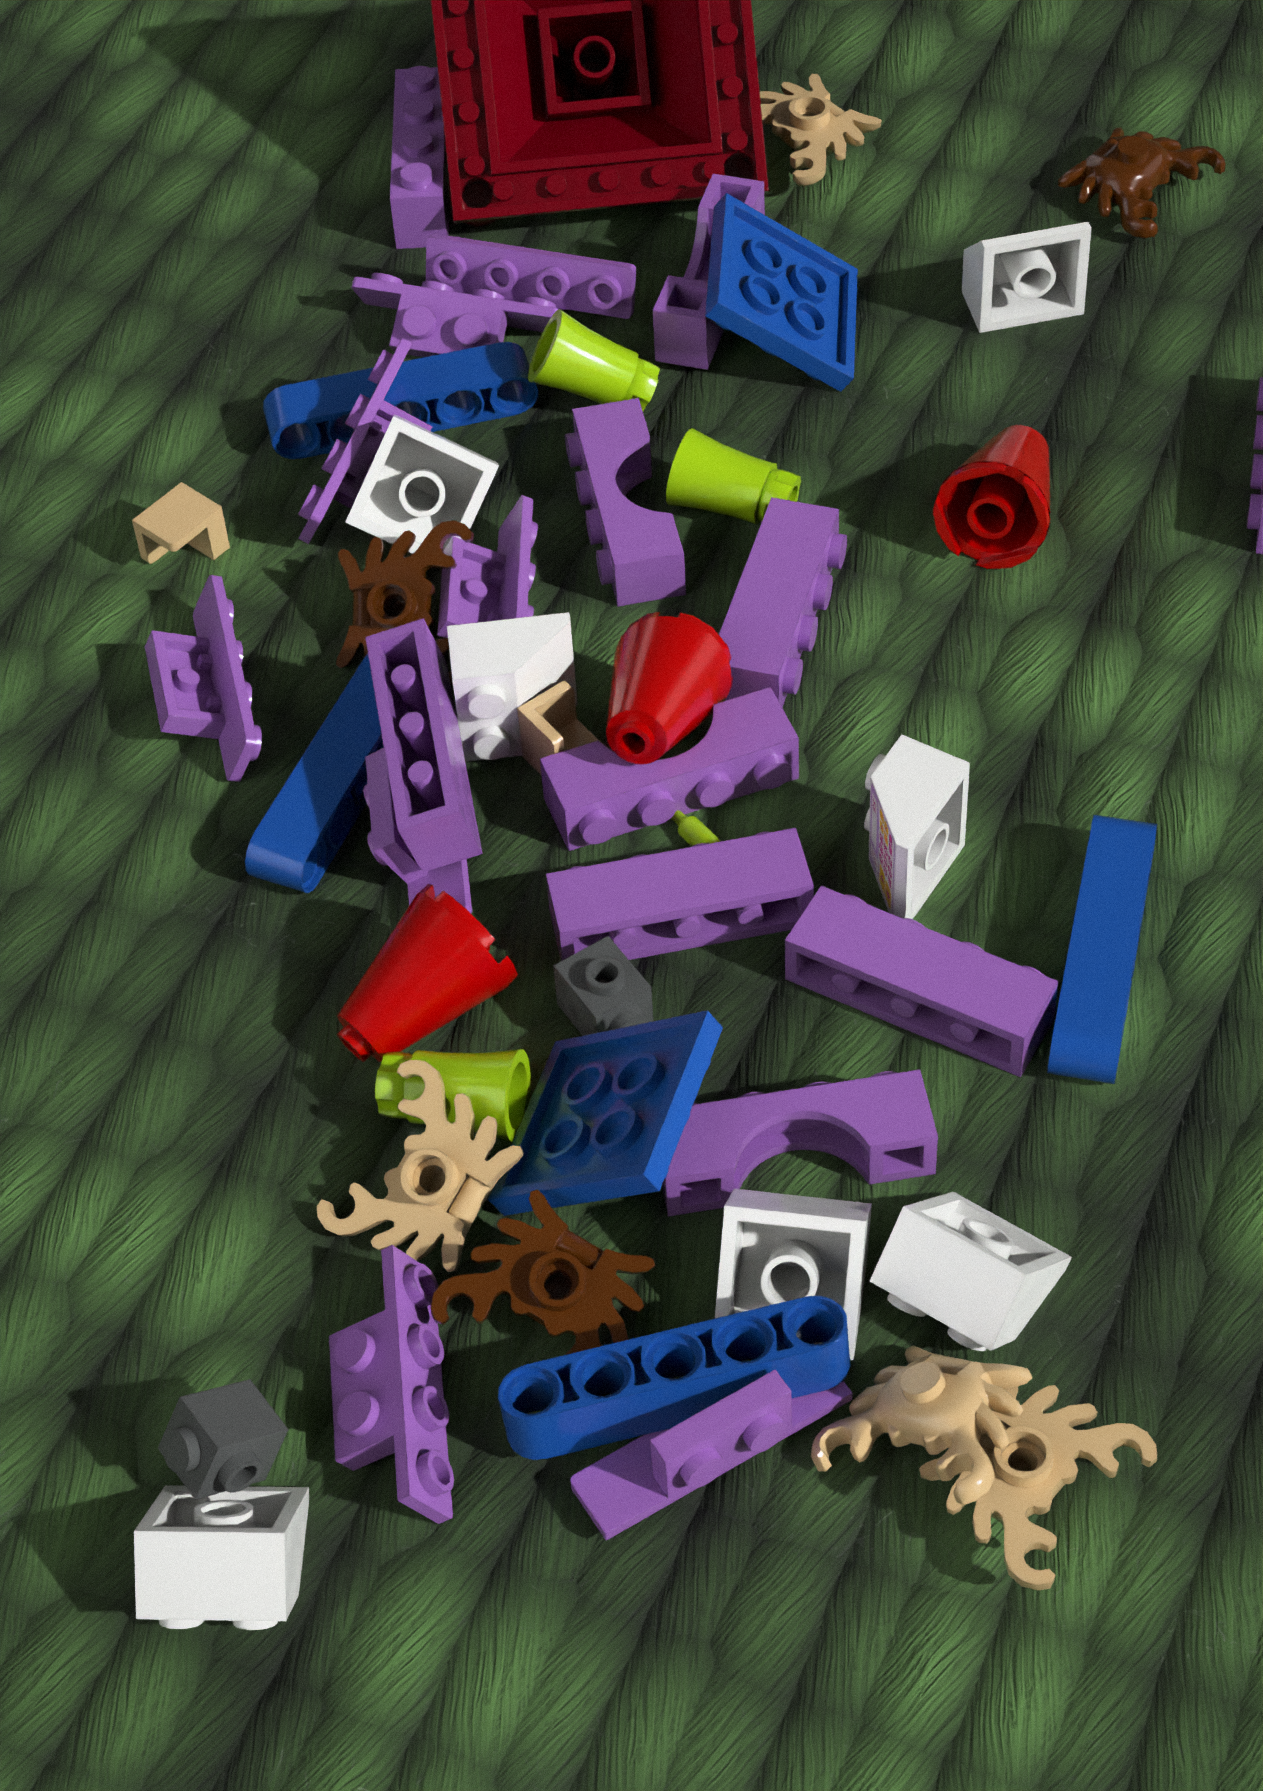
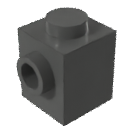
M609 936L553 965L557 1005L582 1036L654 1021L651 986Z
M248 1379L179 1397L158 1449L164 1456L168 1467L177 1474L193 1498L197 1500L225 1491L235 1493L247 1488L251 1484L266 1480L289 1429L254 1383Z

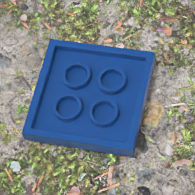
M726 193L717 202L713 210L705 316L713 320L721 328L733 331L758 345L769 355L785 360L804 371L812 379L822 381L841 392L854 379L858 269Z
M707 1010L555 1041L511 1146H521L524 1155L498 1180L489 1195L488 1201L506 1216L532 1212L533 1209L529 1197L530 1192L534 1190H539L545 1196L551 1208L660 1191L662 1183L668 1174L669 1165L683 1129L690 1117V1111L704 1075L711 1063V1057L723 1029L720 1023Z

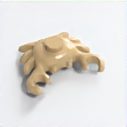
M811 74L809 76L810 91L790 82H783L781 84V90L784 94L760 91L763 125L771 124L773 133L794 149L795 152L790 154V165L792 168H809L808 170H796L792 173L793 181L798 186L814 185L820 181L826 173V156L834 153L835 159L838 161L844 160L846 158V143L855 147L863 145L864 135L862 133L880 128L882 122L877 117L868 116L852 109L845 112L830 101V93L825 89L818 74Z
M408 1060L399 1065L397 1073L406 1079L416 1076L423 1078L425 1089L423 1094L415 1100L403 1099L400 1101L398 1109L407 1115L422 1119L426 1125L425 1131L421 1135H410L405 1139L404 1157L398 1167L390 1169L385 1173L384 1181L388 1188V1194L384 1199L375 1198L366 1188L360 1184L353 1183L350 1185L349 1194L355 1200V1209L349 1217L339 1219L334 1212L333 1204L325 1200H321L316 1206L317 1216L326 1230L342 1237L354 1236L381 1223L393 1221V1228L377 1234L371 1239L372 1246L380 1251L391 1245L397 1247L419 1234L406 1251V1254L416 1261H420L431 1253L439 1240L444 1237L441 1249L443 1267L447 1272L457 1271L465 1238L473 1221L495 1184L523 1157L524 1153L521 1146L512 1145L499 1151L488 1160L496 1142V1119L487 1116L482 1120L474 1138L475 1115L471 1100L468 1096L461 1093L456 1094L454 1098L456 1116L455 1122L451 1124L446 1113L445 1086L440 1072L426 1061Z
M910 1346L905 1351L908 1365H891L880 1370L874 1378L875 1386L867 1387L851 1402L849 1410L852 1416L824 1427L812 1443L811 1458L817 1470L826 1472L832 1466L829 1456L834 1448L843 1444H850V1451L854 1459L858 1462H863L869 1456L876 1438L883 1433H889L892 1445L896 1447H902L910 1443L925 1447L930 1455H937L949 1448L938 1460L936 1471L941 1481H950L961 1472H971L966 1478L957 1481L953 1492L956 1502L966 1505L977 1501L987 1493L995 1479L991 1461L979 1444L981 1434H987L996 1448L1003 1449L1008 1446L1010 1441L1000 1418L993 1411L1010 1417L1020 1416L1023 1409L1019 1401L1004 1389H1012L1027 1384L1032 1379V1375L1028 1368L974 1362L934 1354L919 1347Z
M1055 1385L1047 1386L1027 1399L1021 1405L1023 1412L1020 1416L1010 1417L993 1411L1000 1418L1010 1440L1008 1446L1003 1449L996 1448L987 1434H981L979 1444L991 1461L995 1479L989 1491L976 1501L972 1521L975 1540L979 1543L987 1544L991 1539V1518L993 1517L999 1521L1004 1529V1562L1008 1575L1020 1586L1034 1590L1050 1589L1056 1575L1050 1569L1035 1570L1029 1567L1025 1562L1024 1556L1034 1549L1050 1552L1056 1548L1057 1537L1052 1532L1030 1522L1028 1517L1033 1514L1042 1515L1050 1511L1052 1499L1065 1484H1071L1076 1480L1078 1468L1075 1460L1077 1458L1088 1459L1108 1478L1115 1477L1118 1471L1119 1462L1112 1454L1116 1448L1126 1446L1135 1449L1141 1457L1142 1464L1147 1467H1151L1157 1461L1155 1442L1147 1431L1134 1424L1116 1423L1088 1430L1073 1429L1072 1427L1091 1422L1097 1416L1095 1406L1089 1403L1068 1405L1052 1413H1046L1058 1397L1059 1389ZM1018 1387L1004 1389L1016 1399ZM940 1458L926 1462L919 1468L921 1478L929 1481L940 1480L936 1471V1464ZM969 1471L959 1473V1478L950 1490L946 1501L947 1512L952 1515L960 1512L965 1506L956 1502L953 1492L957 1481L966 1478L971 1473Z

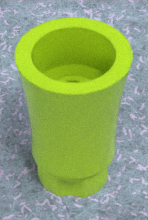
M558 309L548 321L536 345L528 371V381L561 389L600 404L639 398L642 411H644L655 392L660 368L647 360L638 358L637 352L612 342L585 327L561 309Z
M691 428L683 437L675 454L667 482L666 502L672 506L702 509L758 524L764 518L771 497L797 502L801 476L786 470L777 469V464L750 456Z
M524 1049L486 1053H447L417 1050L413 1054L387 1052L383 1055L381 1065L377 1070L375 1083V1099L378 1103L379 1114L390 1118H407L410 1123L425 1124L422 1119L407 1115L398 1109V1103L403 1099L415 1100L423 1094L425 1089L423 1078L416 1076L406 1079L399 1075L397 1070L401 1063L408 1060L426 1061L440 1072L443 1079L446 1095V1113L451 1124L455 1122L456 1116L454 1098L456 1094L463 1093L471 1100L475 1115L474 1132L477 1133L482 1120L487 1116L494 1117L497 1121L496 1138L513 1142L530 1102L531 1071L529 1058Z

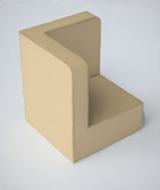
M182 482L132 520L140 556L150 564H153L168 551H178L185 544H189L213 560L230 548L222 506Z
M566 681L560 682L517 708L522 757L540 775V758L599 741L577 719L574 688Z

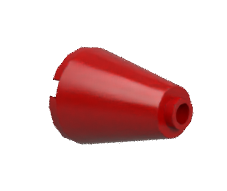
M1013 425L1003 429L943 481L937 493L933 516L936 531L949 550L957 556L963 552L977 559V566L987 569L1012 568L1030 560L1044 542L1050 527L1049 447L1045 438L1038 431L1024 425Z
M660 612L648 613L630 624L617 644L614 655L606 737L614 753L627 762L649 764L658 760L713 714V705L724 702L732 688L733 676L731 677L729 664L731 654L727 644L713 627L693 615L679 613L678 617L658 616Z
M427 884L417 893L338 1013L337 1018L343 1028L337 1033V1037L360 1061L365 1062L372 1056L377 1061L382 1062L383 1055L387 1052H401L504 990L517 977L518 973L508 955L499 964L489 953L490 945L495 941L494 937L465 907L445 891H442L435 897L433 885Z

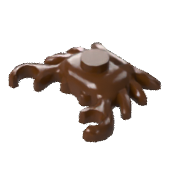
M1119 127L1112 131L1110 138L1094 153L1063 174L1058 179V186L1066 188L1083 183L1079 192V203L1085 204L1091 200L1095 193H1099L1097 206L1101 216L1109 217L1111 215V203L1114 202L1120 209V220L1124 231L1134 237L1150 238L1155 237L1158 233V225L1152 220L1157 217L1158 207L1156 203L1149 201V199L1152 198V190L1157 185L1169 182V170L1177 171L1188 179L1197 180L1199 172L1197 164H1209L1213 167L1214 173L1218 174L1225 171L1226 164L1223 156L1216 149L1207 146L1181 149V144L1177 140L1166 137L1153 139L1154 136L1146 131H1139L1133 136H1124V130ZM1147 217V218H1151V219H1150V220H1143V219H1139V218Z
M455 520L439 523L430 531L419 548L409 557L406 556L415 542L416 535L410 530L404 531L393 543L384 561L383 541L381 538L374 537L366 554L364 571H361L358 562L348 550L341 549L338 552V558L347 576L349 588L353 592V625L349 626L344 645L337 657L336 665L338 667L344 668L349 666L358 656L362 645L364 646L365 656L368 654L365 638L367 636L423 618L429 630L433 628L435 622L431 617V596L435 592V587L425 578L426 571L430 568H456V560L444 553L443 546L445 541L452 536H459L466 543L472 542L474 533L465 524ZM448 638L435 640L443 656L449 653ZM448 672L451 687H453L452 672Z
M534 1190L530 1192L529 1201L536 1218L543 1227L541 1229L535 1228L522 1221L509 1218L499 1219L497 1228L500 1232L520 1242V1244L492 1243L475 1247L471 1252V1259L478 1264L501 1262L502 1265L497 1270L488 1273L457 1275L444 1280L433 1293L431 1310L435 1322L442 1325L449 1320L447 1306L454 1297L466 1296L471 1299L474 1304L472 1317L478 1324H483L496 1297L506 1294L511 1298V1309L516 1316L527 1315L545 1326L551 1337H559L564 1333L574 1335L576 1342L565 1354L567 1355L602 1346L598 1334L601 1325L607 1326L613 1343L629 1340L624 1321L613 1306L612 1300H617L620 1304L634 1312H640L644 1305L635 1290L618 1278L616 1274L625 1273L633 1275L646 1273L655 1266L654 1259L648 1256L629 1255L609 1249L603 1251L571 1232L568 1225L551 1208L545 1196L539 1190Z

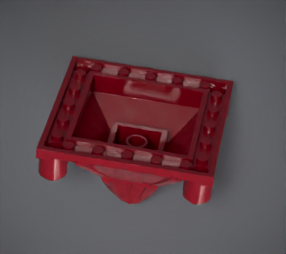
M431 0L454 224L467 223L470 226L482 227L491 224L496 219L697 200L702 199L712 174L764 181V194L769 192L751 0Z

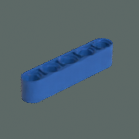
M498 342L403 361L384 401L431 425V432L523 413L536 402L538 389L536 383L528 381L530 366L524 349L513 342ZM373 368L284 385L271 391L263 402V411L275 452L287 459H302L330 453L337 439L348 443L354 429L346 425L345 422L360 394L371 398L377 384L368 380Z
M368 654L360 663L255 830L246 854L245 863L248 875L305 893L312 892L319 884L367 804L363 788L367 784L365 756L384 748Z
M1093 815L1052 1035L1048 1074L1115 1084L1157 832V824Z
M806 1296L523 1365L507 1374L499 1386L498 1399L507 1440L512 1450L521 1457L540 1460L670 1429L775 1369L790 1388L792 1398L828 1390L839 1385L847 1377L850 1369L847 1316L841 1305L831 1298ZM753 1359L751 1361L741 1362L742 1360ZM683 1376L677 1379H670L672 1377ZM613 1393L608 1396H600L602 1394ZM543 1410V1411H540V1412H538V1413L528 1414V1413L533 1412V1411Z

